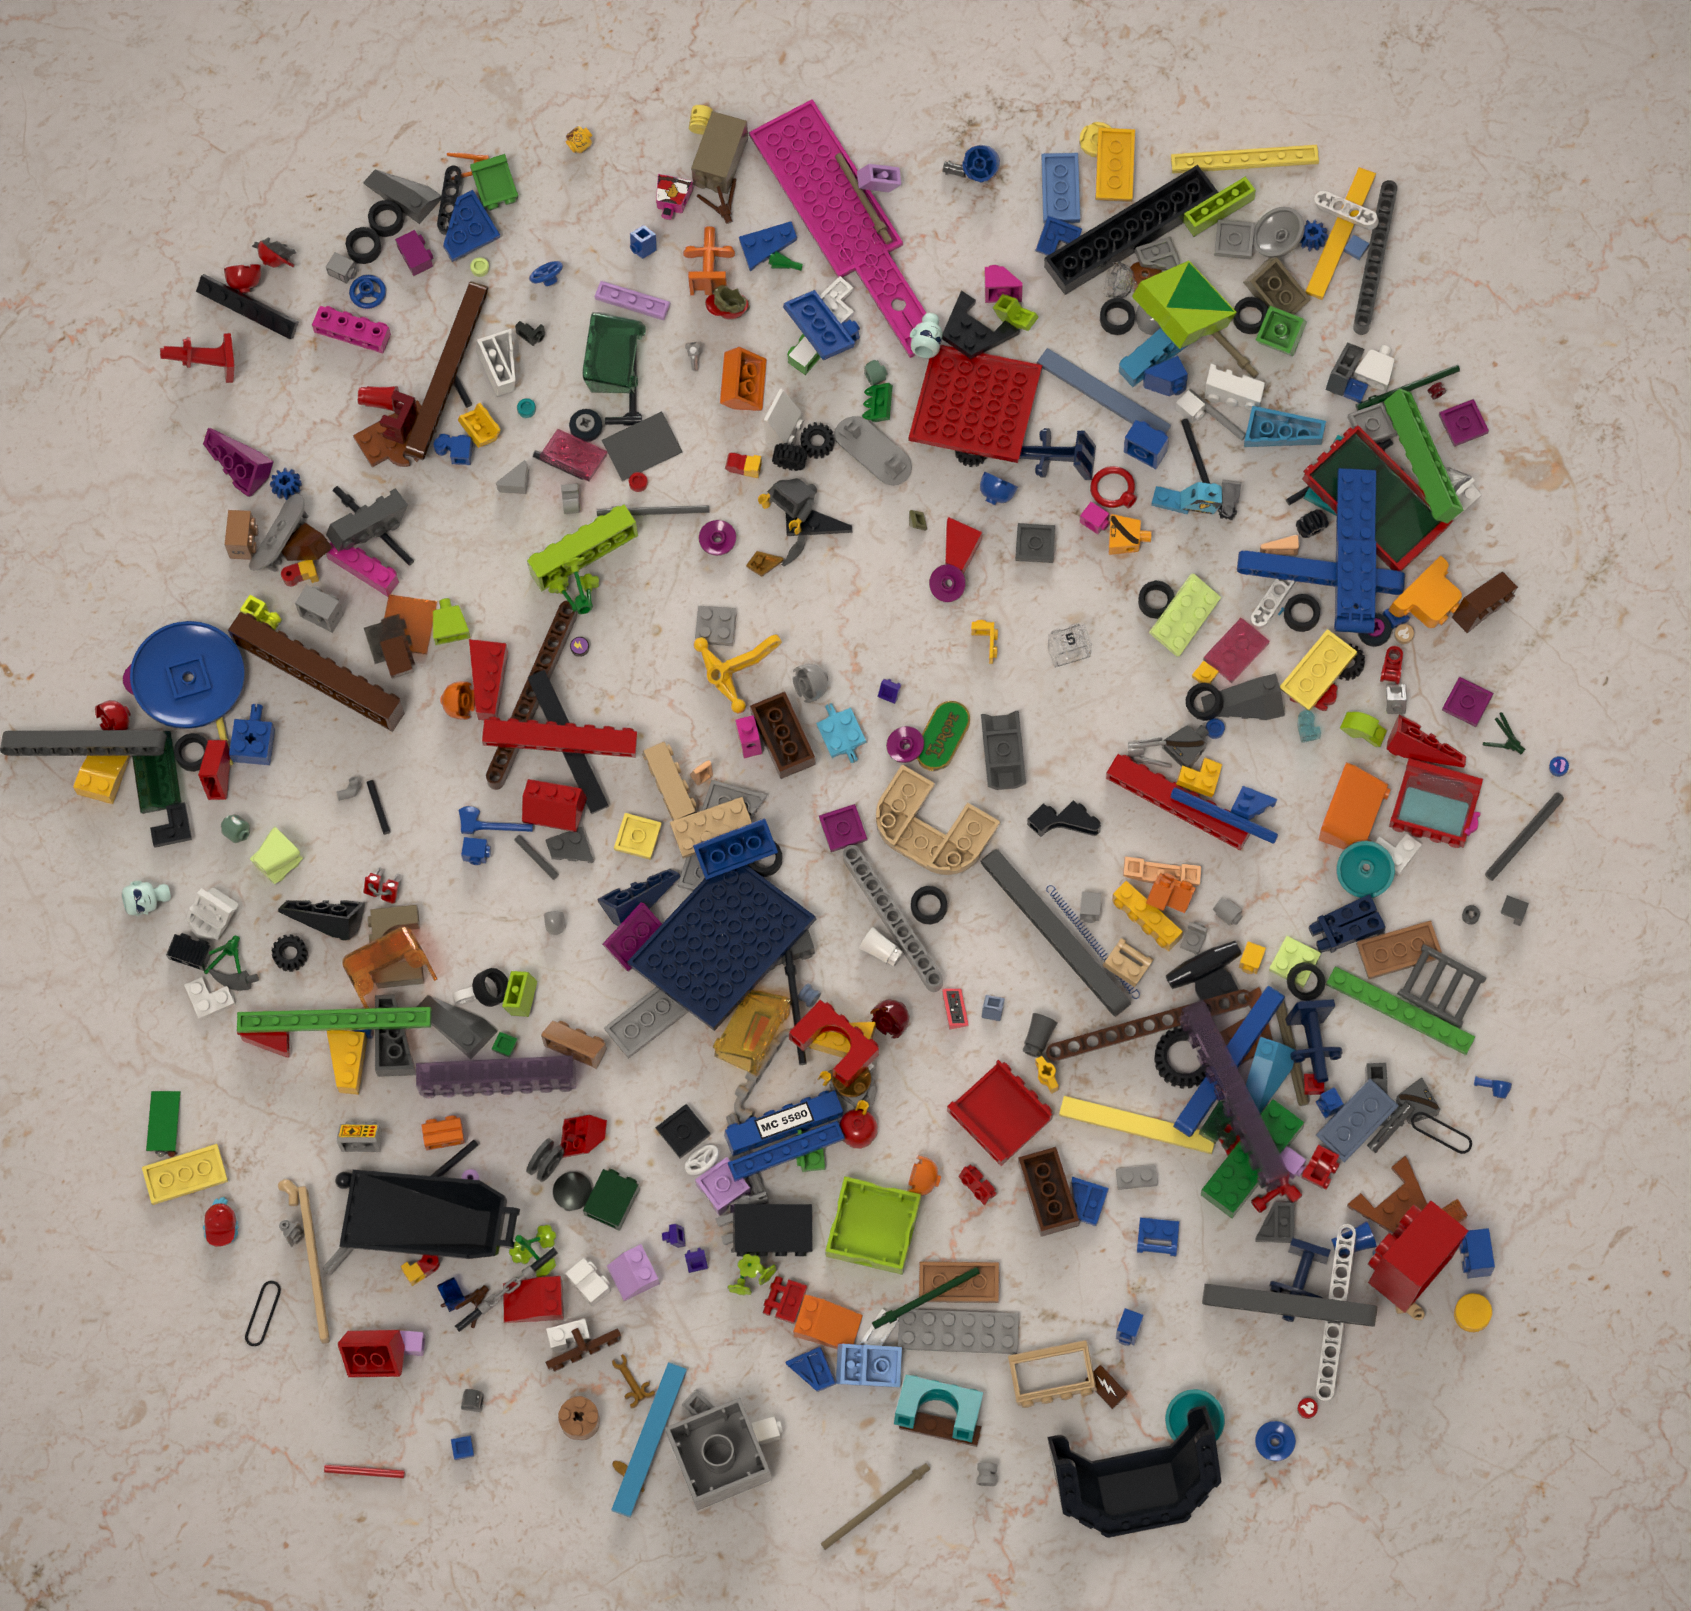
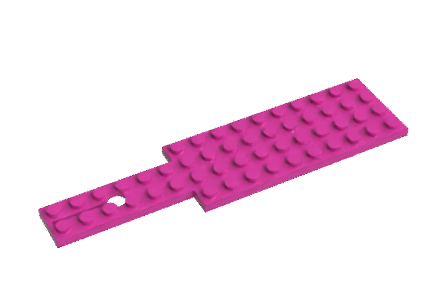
M813 99L750 131V138L837 277H844L856 271L910 358L915 356L911 350L912 338L910 333L912 328H915L917 324L922 322V317L926 312L889 255V252L903 246V241L872 192L862 189L879 219L885 223L892 243L886 245L882 236L876 232L873 221L838 164L835 155L838 153L842 154L857 181L858 170ZM898 299L904 301L906 306L903 310L896 311L891 306L892 302Z

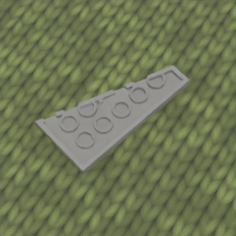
M711 780L701 811L743 797L751 819L767 798V795ZM696 854L686 857L677 884L679 888L693 891L704 880L705 876Z

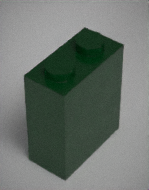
M603 1169L583 1209V1213L591 1219L620 1231L640 1187L637 1181L631 1177H626L625 1179L619 1176L620 1173L613 1169L608 1171Z

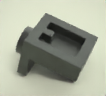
M521 321L515 325L516 334L532 346L537 342H541L545 336V329L542 324L535 330L529 324H524Z

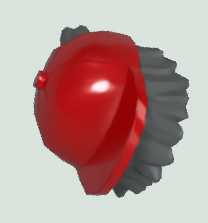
M268 237L260 242H254V245H252L253 248L258 249V256L264 265L276 268L286 263L293 268L295 267L289 259L291 255L296 254V251L287 247L286 244H281L278 241L269 243L270 238Z

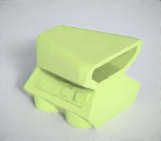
M276 827L270 831L260 849L250 858L251 862L273 884L281 882L285 875L291 869H295L303 859L300 856V851Z

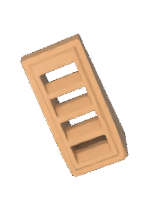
M1298 535L1261 544L1260 552L1276 555H1297L1299 549Z
M710 760L704 762L690 773L697 786L713 777Z

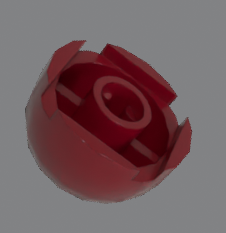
M883 1000L870 1012V1014L873 1013L871 1020L876 1022V1028L885 1036L887 1033L893 1035L891 1037L893 1039L899 1038L909 1026L910 1016L908 1010L903 1003L896 1000Z

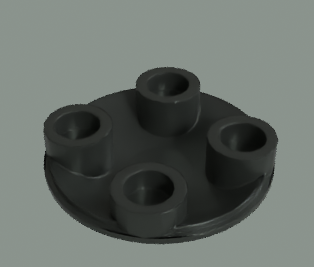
M567 1172L561 1175L553 1186L554 1200L566 1211L584 1207L592 1192L590 1181L578 1172Z

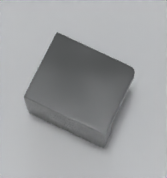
M1507 895L1501 914L1514 918L1513 924L1521 926L1529 903Z

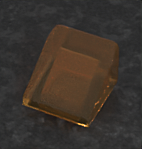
M1458 1199L1442 1208L1457 1222L1465 1220L1468 1216Z

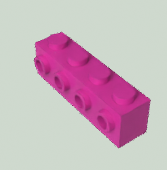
M319 306L312 323L314 333L382 354L391 335L389 327L382 322L375 323L366 317H355L349 312L343 311L342 313L330 306Z
M330 542L332 549L326 553L327 559L389 597L399 583L394 569L382 566V563L377 558L368 557L366 552L359 547H352L338 552L332 542Z

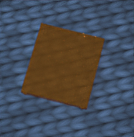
M389 595L378 647L382 649L380 642L402 635L404 641L408 640L412 653L427 655L433 627V611L436 610L437 601Z

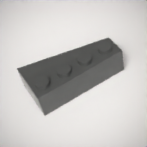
M375 995V1008H399L395 995ZM375 1029V1071L378 1077L417 1075L405 1029Z

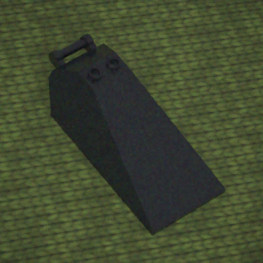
M353 1170L339 1247L462 1259L496 1256L499 1254L500 1247L514 1249L515 1242H513L520 1209L506 1207L507 1199L505 1195L480 1180ZM505 1214H509L506 1239L501 1240Z

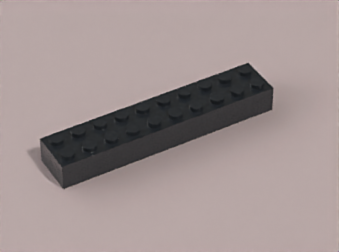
M1196 165L1045 257L1044 268L1064 295L1135 253L1136 247L1151 243L1181 225L1184 221V213L1214 196L1218 191L1201 168Z

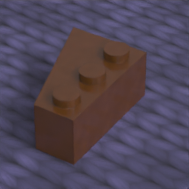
M1502 571L1465 596L1452 618L1466 633H1469L1489 615L1499 610L1505 602L1509 603L1512 601L1518 587Z
M401 635L380 642L392 679L413 672L412 666L415 665L408 640L404 641Z

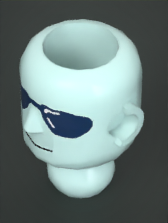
M926 313L922 317V322L917 324L910 333L912 338L911 350L916 356L921 358L935 357L939 353L940 345L942 344V329L938 326L939 318L934 313Z
M139 880L131 882V885L124 887L122 890L124 908L127 914L132 916L148 915V912L156 909L158 901L167 902L171 899L170 890L166 884L153 888L151 883Z

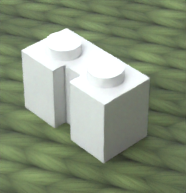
M583 1258L565 1274L567 1279L593 1307L610 1292L608 1287L610 1283L603 1275L600 1277L596 1274L597 1268L591 1261L587 1262Z
M585 1319L546 1329L553 1353L568 1349L567 1344L575 1342L577 1347L571 1332L576 1328H579L585 1343L591 1341Z

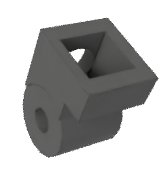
M465 1389L461 1410L481 1412L484 1394L478 1390Z

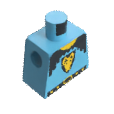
M1197 482L1180 492L1182 510L1214 514L1222 504V487L1216 483Z

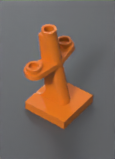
M707 226L704 228V247L687 246L683 251V255L687 258L703 256V271L688 272L690 295H694V291L705 290V295H712L713 290L720 285L727 286L726 271H714L715 256L724 258L735 256V251L731 246L715 247V228Z

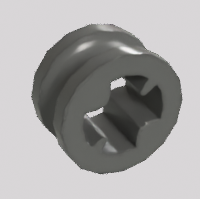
M1474 905L1466 906L1462 913V919L1467 924H1475L1479 920L1480 911ZM1469 911H1473V915L1476 917L1473 916V919H1470L1466 912L1469 914Z

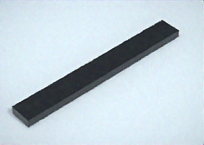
M545 670L527 677L547 722H556L557 725L564 726L565 723H569ZM562 752L578 787L583 790L587 797L586 804L590 813L594 814L609 807L585 754Z

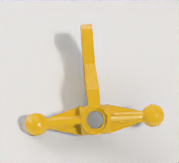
M777 634L772 635L752 651L729 659L724 663L708 649V641L705 638H697L693 646L696 651L702 653L708 681L714 684L732 702V711L740 714L744 712L746 704L737 697L732 674L759 663L775 650L782 641Z

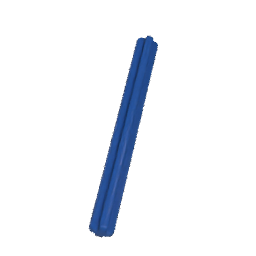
M1174 788L1171 792L1172 799L1274 844L1278 838L1277 833L1178 788Z

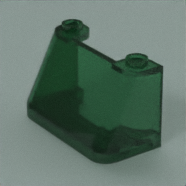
M593 312L591 314L583 364V380L591 393L634 394L635 387L638 386V376H635L633 371L637 340H641L642 336H645L646 327L641 321L601 312Z

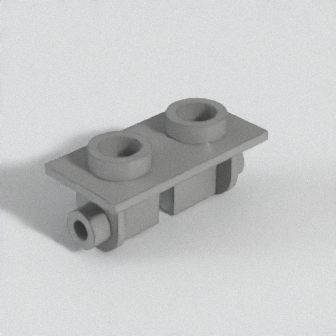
M288 1220L280 1222L279 1228L283 1231V1235L290 1247L298 1244L304 1232L298 1222L292 1224Z

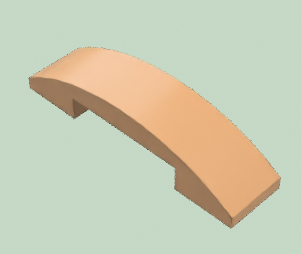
M1124 858L1123 876L1127 878L1154 883L1160 873H1169L1176 880L1188 881L1192 886L1200 885L1201 866L1188 864L1177 866L1145 862L1141 858Z

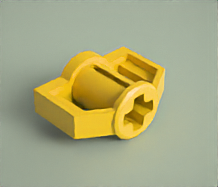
M1043 1056L1036 1058L1035 1065L1038 1069L1039 1082L1042 1085H1046L1051 1094L1058 1091L1059 1086L1055 1079L1056 1069L1054 1065L1047 1063Z

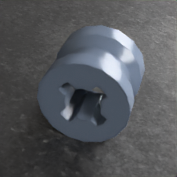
M808 983L800 991L798 1000L804 1001L806 1006L811 1008L819 999L821 992L812 989V985Z

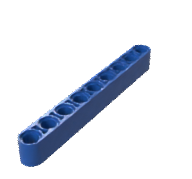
M1240 551L1238 553L1237 572L1245 575L1335 587L1336 563L1254 551ZM1376 568L1375 592L1401 595L1404 592L1405 573Z
M1269 985L1267 986L1173 1125L1174 1128L1188 1137L1193 1135L1285 998L1283 994Z

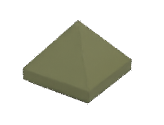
M910 510L909 526L926 531L927 525L924 513Z

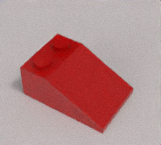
M561 1276L521 1280V1285L512 1293L503 1294L504 1323L564 1320L563 1281ZM512 1282L507 1287L511 1290L518 1283Z

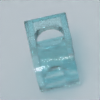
M1308 710L1302 711L1297 719L1301 743L1317 740L1321 737L1320 726L1314 727V714Z

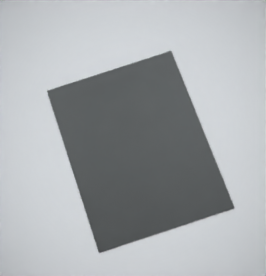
M662 411L602 440L622 481L630 478L633 473H641L682 453Z

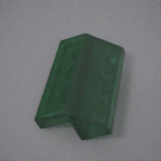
M163 731L167 737L162 755L132 756L140 813L142 814L166 810L168 805L181 803L171 731Z

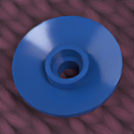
M1279 1421L1265 1423L1259 1428L1255 1437V1445L1258 1452L1270 1461H1281L1288 1458L1295 1448L1296 1440L1292 1429ZM1273 1439L1278 1440L1279 1444L1277 1446L1271 1444Z

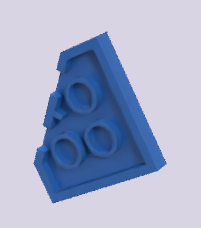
M473 190L457 197L443 248L452 262L500 238L498 230Z

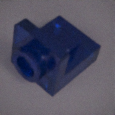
M454 1277L437 1285L449 1312L455 1310V1306L465 1300Z

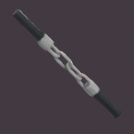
M553 1247L532 1265L523 1269V1275L519 1278H512L503 1286V1290L499 1294H493L480 1303L477 1309L455 1325L456 1329L459 1332L462 1331L480 1315L487 1313L499 1303V1298L503 1294L512 1293L521 1285L522 1279L525 1277L527 1279L531 1278L539 1268L558 1254L557 1250ZM516 1280L515 1283L518 1284L509 1290L507 1286ZM491 1298H493L494 1301L496 1300V1302H494L492 1305L488 1303V1301Z

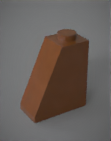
M304 523L291 534L281 553L287 561L319 560L332 549V546L322 533Z

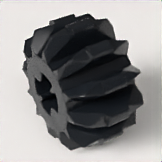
M1316 509L1297 520L1296 527L1302 538H1309L1327 528L1329 522L1326 514L1322 510Z

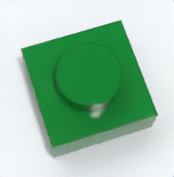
M499 1032L492 1051L510 1058L518 1039Z

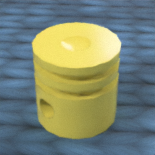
M695 105L692 107L689 130L691 132L704 134L713 111L712 108L705 105Z

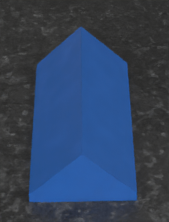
M766 819L693 845L706 880L778 853Z

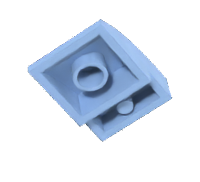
M838 1344L836 1384L900 1387L902 1347Z

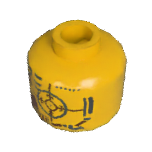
M577 126L566 135L567 140L565 142L573 153H582L592 145L591 137L593 135L587 127L583 129Z

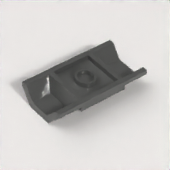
M1019 711L1000 716L981 714L988 787L995 790L1015 789L1025 785L1026 777Z

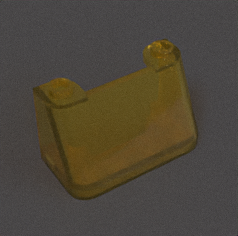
M752 990L738 1005L721 1038L715 1040L713 1045L715 1049L714 1057L757 1076L761 1068L759 1063L764 1059L767 1048L779 1026L783 1024L784 1020H787L791 1013L792 999L782 995Z

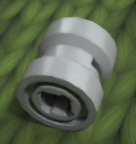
M978 1463L977 1470L979 1471V1476L977 1477L976 1484L980 1486H996L997 1479L995 1478V1473L997 1472L998 1465L994 1463Z

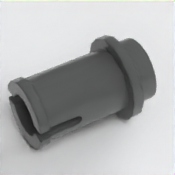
M950 160L944 162L942 172H945V175L949 173L964 177L965 172L962 165L951 163Z

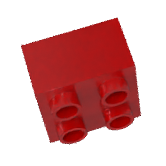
M1430 1201L1422 1211L1413 1205L1399 1222L1400 1225L1393 1234L1389 1233L1375 1249L1376 1253L1367 1264L1375 1270L1368 1283L1404 1313L1408 1311L1454 1257L1469 1231L1433 1201Z

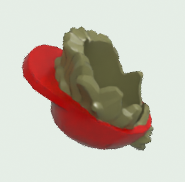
M720 285L714 289V294L709 295L705 300L706 308L711 314L728 320L739 318L745 311L750 309L749 300L740 294L738 288L731 290L726 285Z

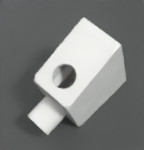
M1382 345L1379 352L1370 350L1355 370L1353 379L1386 393L1395 360L1389 357L1391 348Z

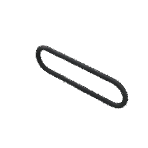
M1417 1112L1412 1116L1411 1125L1420 1133L1457 1153L1465 1154L1471 1150L1472 1140L1466 1134L1427 1113ZM1424 1115L1467 1138L1469 1148L1465 1151H1460L1417 1128L1414 1124L1415 1117Z
M268 1281L261 1288L245 1333V1341L250 1346H259L265 1338L281 1292L280 1285L275 1281ZM268 1284H275L278 1292L262 1338L258 1343H251L248 1340V1334L264 1288Z

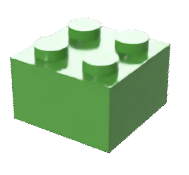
M1269 306L1256 341L1261 345L1293 357L1307 321L1296 315Z

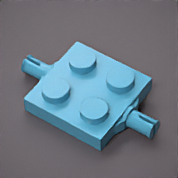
M830 703L829 706L827 704L825 708L829 716L816 723L832 758L840 754H847L850 763H854L852 756L855 762L858 761L854 750L858 746L867 743L851 708L836 713L833 704Z

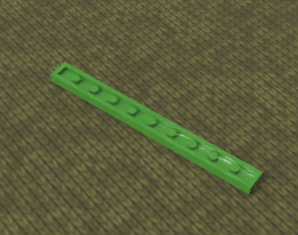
M431 1007L237 1012V1032L431 1028L432 1009Z

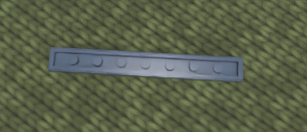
M1047 348L1038 359L1037 364L1042 365L1043 369L1129 423L1133 424L1135 420L1144 421L1151 428L1161 430L1164 433H1167L1171 428L1169 423Z

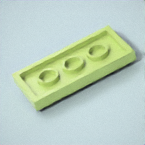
M1190 574L1149 634L1176 657L1180 656L1221 597L1195 574Z

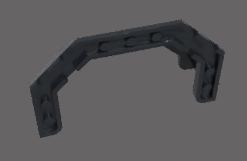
M1206 1405L1192 1408L1187 1413L1188 1426L1170 1446L1091 1461L1070 1450L1068 1439L1065 1436L1055 1435L1047 1437L1063 1514L1079 1520V1523L1090 1529L1098 1530L1101 1532V1535L1107 1538L1187 1522L1192 1517L1191 1513L1206 1501L1211 1490L1214 1487L1217 1488L1222 1482L1215 1433Z

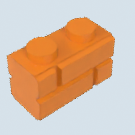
M454 1115L447 1116L442 1121L429 1119L425 1121V1124H421L426 1151L465 1144L460 1117L457 1118Z

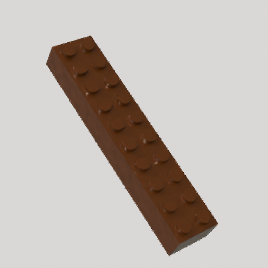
M239 612L228 629L231 639L237 646L391 732L394 731L405 714L400 698L393 693L389 695L379 685H371L363 676L358 675L357 677L353 675L350 669L344 666L342 668L337 666L335 661L328 657L326 659L321 657L312 648L308 650L300 641L290 640L284 632L272 630L269 624L256 621V618L249 613Z

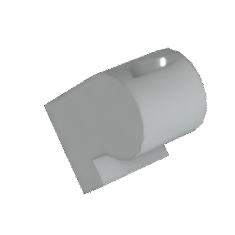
M578 483L561 485L564 514L579 513Z

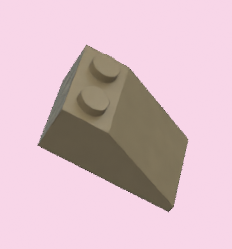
M1277 257L1266 260L1243 281L1253 296L1262 300L1268 309L1269 306L1295 315L1311 300Z

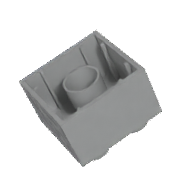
M740 1397L665 1427L697 1511L772 1481L769 1467Z

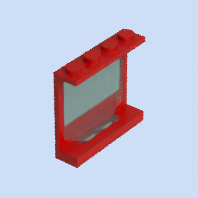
M1409 758L1389 827L1397 832H1409L1414 837L1421 838L1423 836L1430 838L1435 843L1444 842L1453 848H1464L1467 838L1465 830L1470 828L1483 779Z

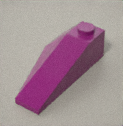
M212 428L207 429L203 445L214 460H218L223 466V472L226 475L229 474L232 478V484L235 488L246 496L251 497L269 478L274 461L263 453Z

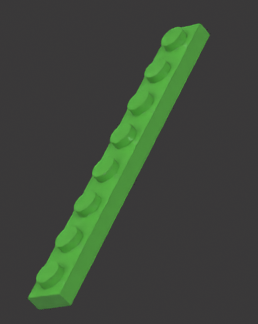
M1336 966L1326 983L1327 986L1464 1055H1467L1475 1039V1036Z

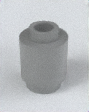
M1221 898L1213 908L1216 915L1229 926L1232 924L1237 925L1243 917L1241 915L1242 910L1228 899Z

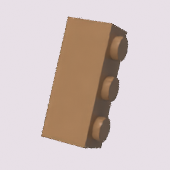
M552 1021L541 1034L545 1047L595 1069L598 1068L607 1050L603 1039L597 1036L593 1038L587 1036L585 1031L578 1028L576 1030L571 1029L563 1021Z

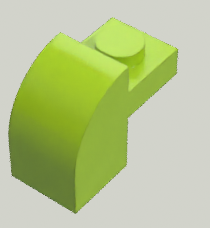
M1002 294L993 306V310L1002 322L1006 320L1017 329L1029 331L1038 319V315L1035 312L1022 308L1016 298Z
M1347 712L1340 726V729L1350 737L1363 738L1374 747H1381L1387 730L1378 724V719L1361 712Z

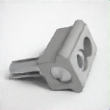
M699 342L685 344V349H687L688 356L691 358L692 371H694L693 358L695 359L696 371L698 370L697 355H699Z

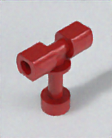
M1276 1165L1267 1173L1274 1181L1272 1184L1273 1189L1262 1198L1256 1196L1251 1200V1203L1259 1213H1262L1267 1209L1265 1204L1278 1194L1281 1197L1285 1195L1292 1203L1299 1200L1302 1194L1294 1185L1291 1186L1287 1182L1285 1173Z

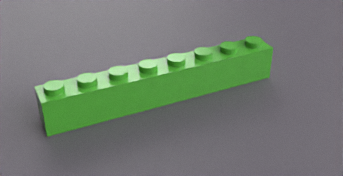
M1399 388L1384 401L1387 408L1386 412L1391 417L1392 426L1397 431L1399 441L1406 451L1405 455L1411 462L1412 471L1419 480L1418 484L1426 496V502L1430 505L1432 516L1437 521L1449 523L1464 511L1412 393Z

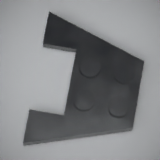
M961 290L943 331V341L969 359H972L1019 335L1020 330L1006 320L993 332L967 314L975 305L976 300Z

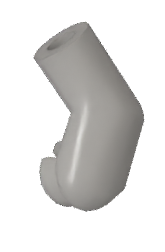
M351 777L347 789L337 791L339 801L357 795L361 787L358 777Z

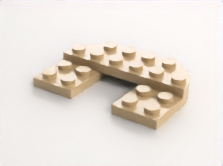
M901 765L877 804L876 823L881 838L890 848L931 872L941 875H953L966 871L979 860L980 854L999 827L1000 821L967 802L947 835L941 833L915 817L934 788L935 783L908 767Z

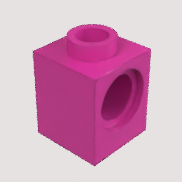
M1090 502L1080 515V523L1096 534H1099L1101 530L1105 531L1110 524L1109 513L1093 502Z

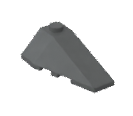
M376 169L363 182L364 185L385 200L398 204L402 212L418 224L441 201V195L429 186Z
M429 995L417 1006L431 1007V1025L469 1059H472L498 1032L485 1019Z

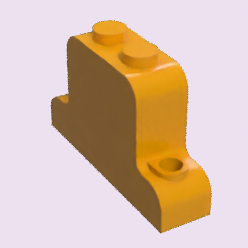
M1440 555L1392 603L1388 611L1395 617H1403L1410 612L1428 628H1435L1438 624L1442 626L1449 618L1447 615L1450 612L1455 613L1462 598L1461 591L1446 578V575L1449 573L1447 571L1449 567L1448 562Z

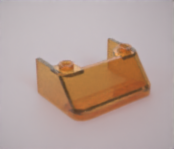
M400 927L347 954L343 958L342 966L364 1009H369L363 996L369 994L374 987L370 975L403 958L413 968L425 965L434 981L437 980L423 949L410 928Z

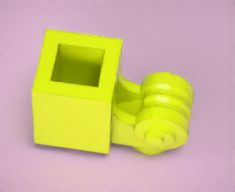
M252 595L248 596L240 608V612L253 615L256 621L260 623L266 622L274 631L282 621L278 613H269L266 603Z

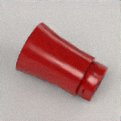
M398 386L361 387L358 390V404L394 412L398 401L391 399L394 390L399 392Z

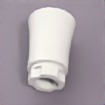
M874 927L870 929L859 946V950L880 959L886 964L888 963L892 967L895 966L903 953V950L884 937Z

